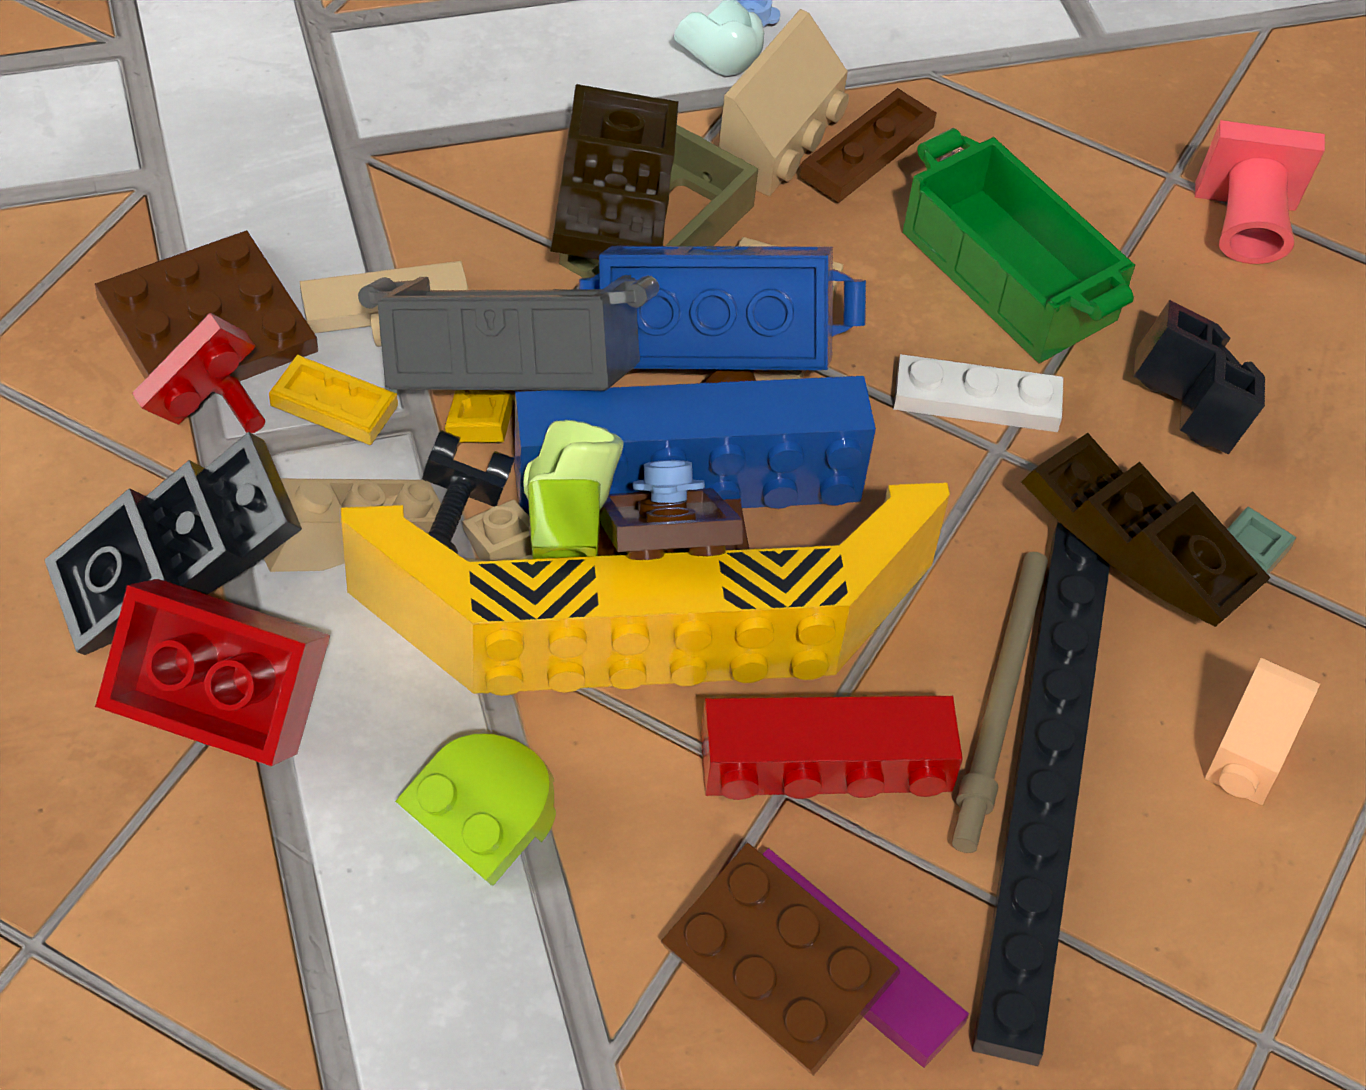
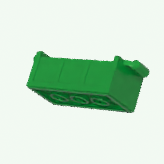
M951 128L918 145V155L924 162L927 170L913 177L902 233L1039 364L1118 321L1122 308L1134 300L1133 292L1129 285L1136 265L995 137L979 143L961 135L956 128ZM960 147L964 149L940 162L936 160Z

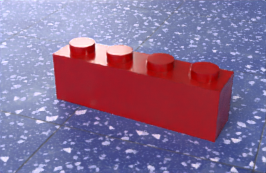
M953 695L705 698L701 727L705 796H724L733 800H743L755 795H787L795 799H806L817 794H850L858 798H868L880 793H912L920 797H930L942 792H953L963 757Z

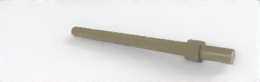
M1029 552L1025 555L971 770L961 780L956 799L957 805L961 809L952 841L953 847L960 852L973 853L977 850L985 815L990 814L994 809L999 788L994 778L1048 563L1047 557L1039 552Z

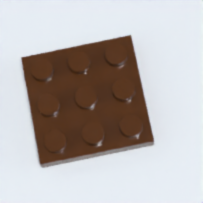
M247 230L95 283L99 303L144 379L166 359L209 313L246 331L256 346L230 374L239 381L290 363L297 355L306 357L318 352L317 336Z

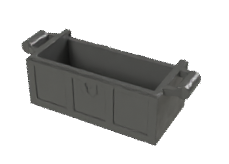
M622 275L604 289L430 290L428 277L397 282L383 277L361 288L358 293V299L365 308L370 309L378 306L385 387H389V389L608 390L640 362L637 307H641L657 295L659 283L654 277L649 275L643 276L638 280L631 278V275Z

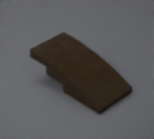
M580 84L575 85L550 252L599 260V255L611 246H663L665 219L669 204L671 171L675 156L679 101Z
M1086 433L1037 466L1021 481L1065 528L1107 563L1162 600L1214 627L1227 618L1271 578L1193 491L1177 503L1141 462L1123 472L1089 433Z

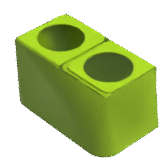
M543 479L528 483L533 559L598 556L601 484L588 479Z

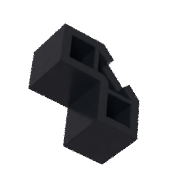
M1169 300L1136 348L1133 377L1139 379L1148 389L1156 393H1167L1182 401L1180 431L1186 433L1192 441L1204 447L1212 446L1229 455L1265 407V376L1252 361L1244 362L1241 365L1225 347L1231 338L1219 324Z

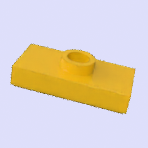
M300 355L294 358L269 392L270 406L368 445L374 442L398 407L397 393Z
M455 390L445 424L446 432L461 437L460 442H504L515 402V392L518 390Z

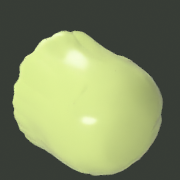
M574 420L554 421L546 432L539 456L527 464L523 481L524 493L528 497L527 485L535 480H594L601 484V509L611 489L613 476L623 450V440L616 434L610 433L607 429L593 426L589 423Z

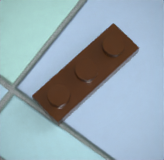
M897 88L802 161L800 177L840 203L933 129L937 112Z

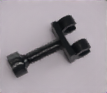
M440 430L428 457L422 479L446 488L447 491L431 530L427 534L458 554V550L451 540L468 498L493 507L497 506L515 458L494 451L488 469L484 472L454 460L461 437Z

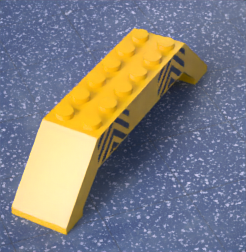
M948 483L888 485L885 503L838 546L726 550L725 554L717 556L690 555L689 552L664 553V557L653 560H633L627 558V555L468 562L404 518L403 505L341 508V524L347 593L473 694L492 693L506 696L519 691L554 690L566 693L580 688L616 687L618 689H633L641 685L673 683L680 686H694L702 682L732 680L740 683H754L762 679L792 677L801 680H814L822 676L836 675L932 566L950 492Z

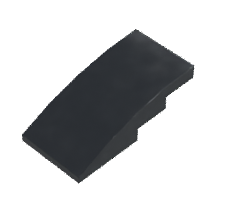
M248 432L206 468L188 460L146 496L129 488L45 558L44 561L75 650L80 654L87 655L112 644L127 585L160 579L208 595L254 566L302 530V527L265 441Z

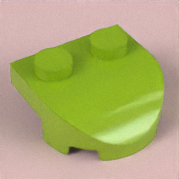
M495 734L466 735L445 745L395 801L492 886H494L535 837L540 842H543L556 816L553 785L555 780L548 766L527 746L513 739Z

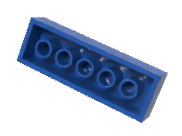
M846 376L611 387L608 390L515 392L514 467L518 504L530 517L529 500L524 493L525 469L529 462L539 456L549 426L554 421L564 420L585 422L593 426L605 428L623 440V450L613 476L609 494L651 492L633 489L634 481L644 480V464L654 461L680 460L692 463L693 480H704L705 488H713L723 500L741 499L742 508L771 507L781 509L797 505L828 504L837 506L845 503L861 502L876 431L865 377Z

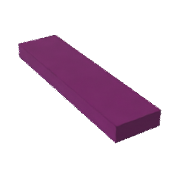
M768 848L763 853L767 859L899 967V976L871 1007L864 1018L925 1068L966 1024L969 1013Z

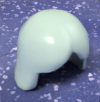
M723 0L708 16L701 12H691L676 28L674 39L717 74L730 76L741 74L758 58L764 44V28L761 19L754 12H748L737 0Z

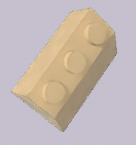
M802 9L793 16L724 95L719 147L758 168L756 191L769 197L783 180L790 181L793 178L803 155L808 150L812 152L816 150L823 138L826 127L831 121L838 122L842 118L849 102V95L844 93L847 69L810 13Z

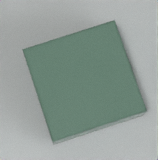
M1249 506L1227 529L1268 575L1291 550L1296 536Z

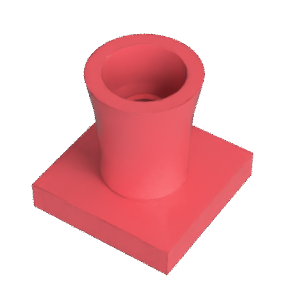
M1220 120L1195 181V198L1227 202L1226 217L1219 240V247L1227 257L1242 263L1264 264L1277 261L1292 251L1295 242L1289 210L1296 211L1325 151V134Z

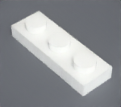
M900 354L893 410L1058 432L1063 404V377Z

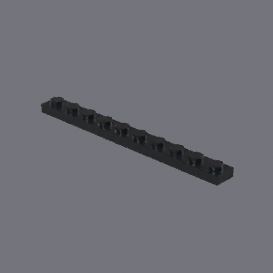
M1057 522L1052 538L972 1048L973 1052L1033 1066L1039 1065L1044 1052L1110 569L1109 563L1059 522Z

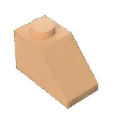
M1260 658L1205 779L1221 786L1227 793L1233 796L1247 798L1263 805L1320 684Z

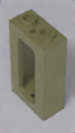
M677 125L675 156L671 171L670 191L674 187L685 186L711 200V202L665 246H714L754 207L758 168ZM559 253V264L582 278H592L600 273L598 259Z

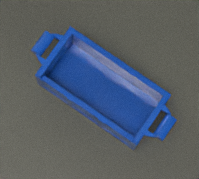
M611 246L599 255L600 273L592 278L579 279V289H604L622 275H631V278H635V280L649 275L658 281L659 292L641 307H637L640 362L634 367L636 369L828 370L832 360V336L845 332L853 326L866 325V280L853 279L849 275L833 269V247ZM833 281H844L843 324H833Z

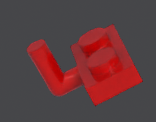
M209 313L132 392L142 409L177 425L193 413L212 391L224 398L247 433H255L265 425L264 417L240 381L230 375L256 346L246 331L212 313Z

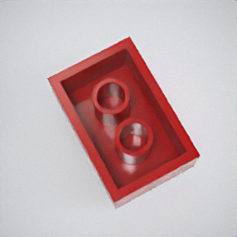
M160 579L127 585L95 707L272 767L298 754L330 635Z

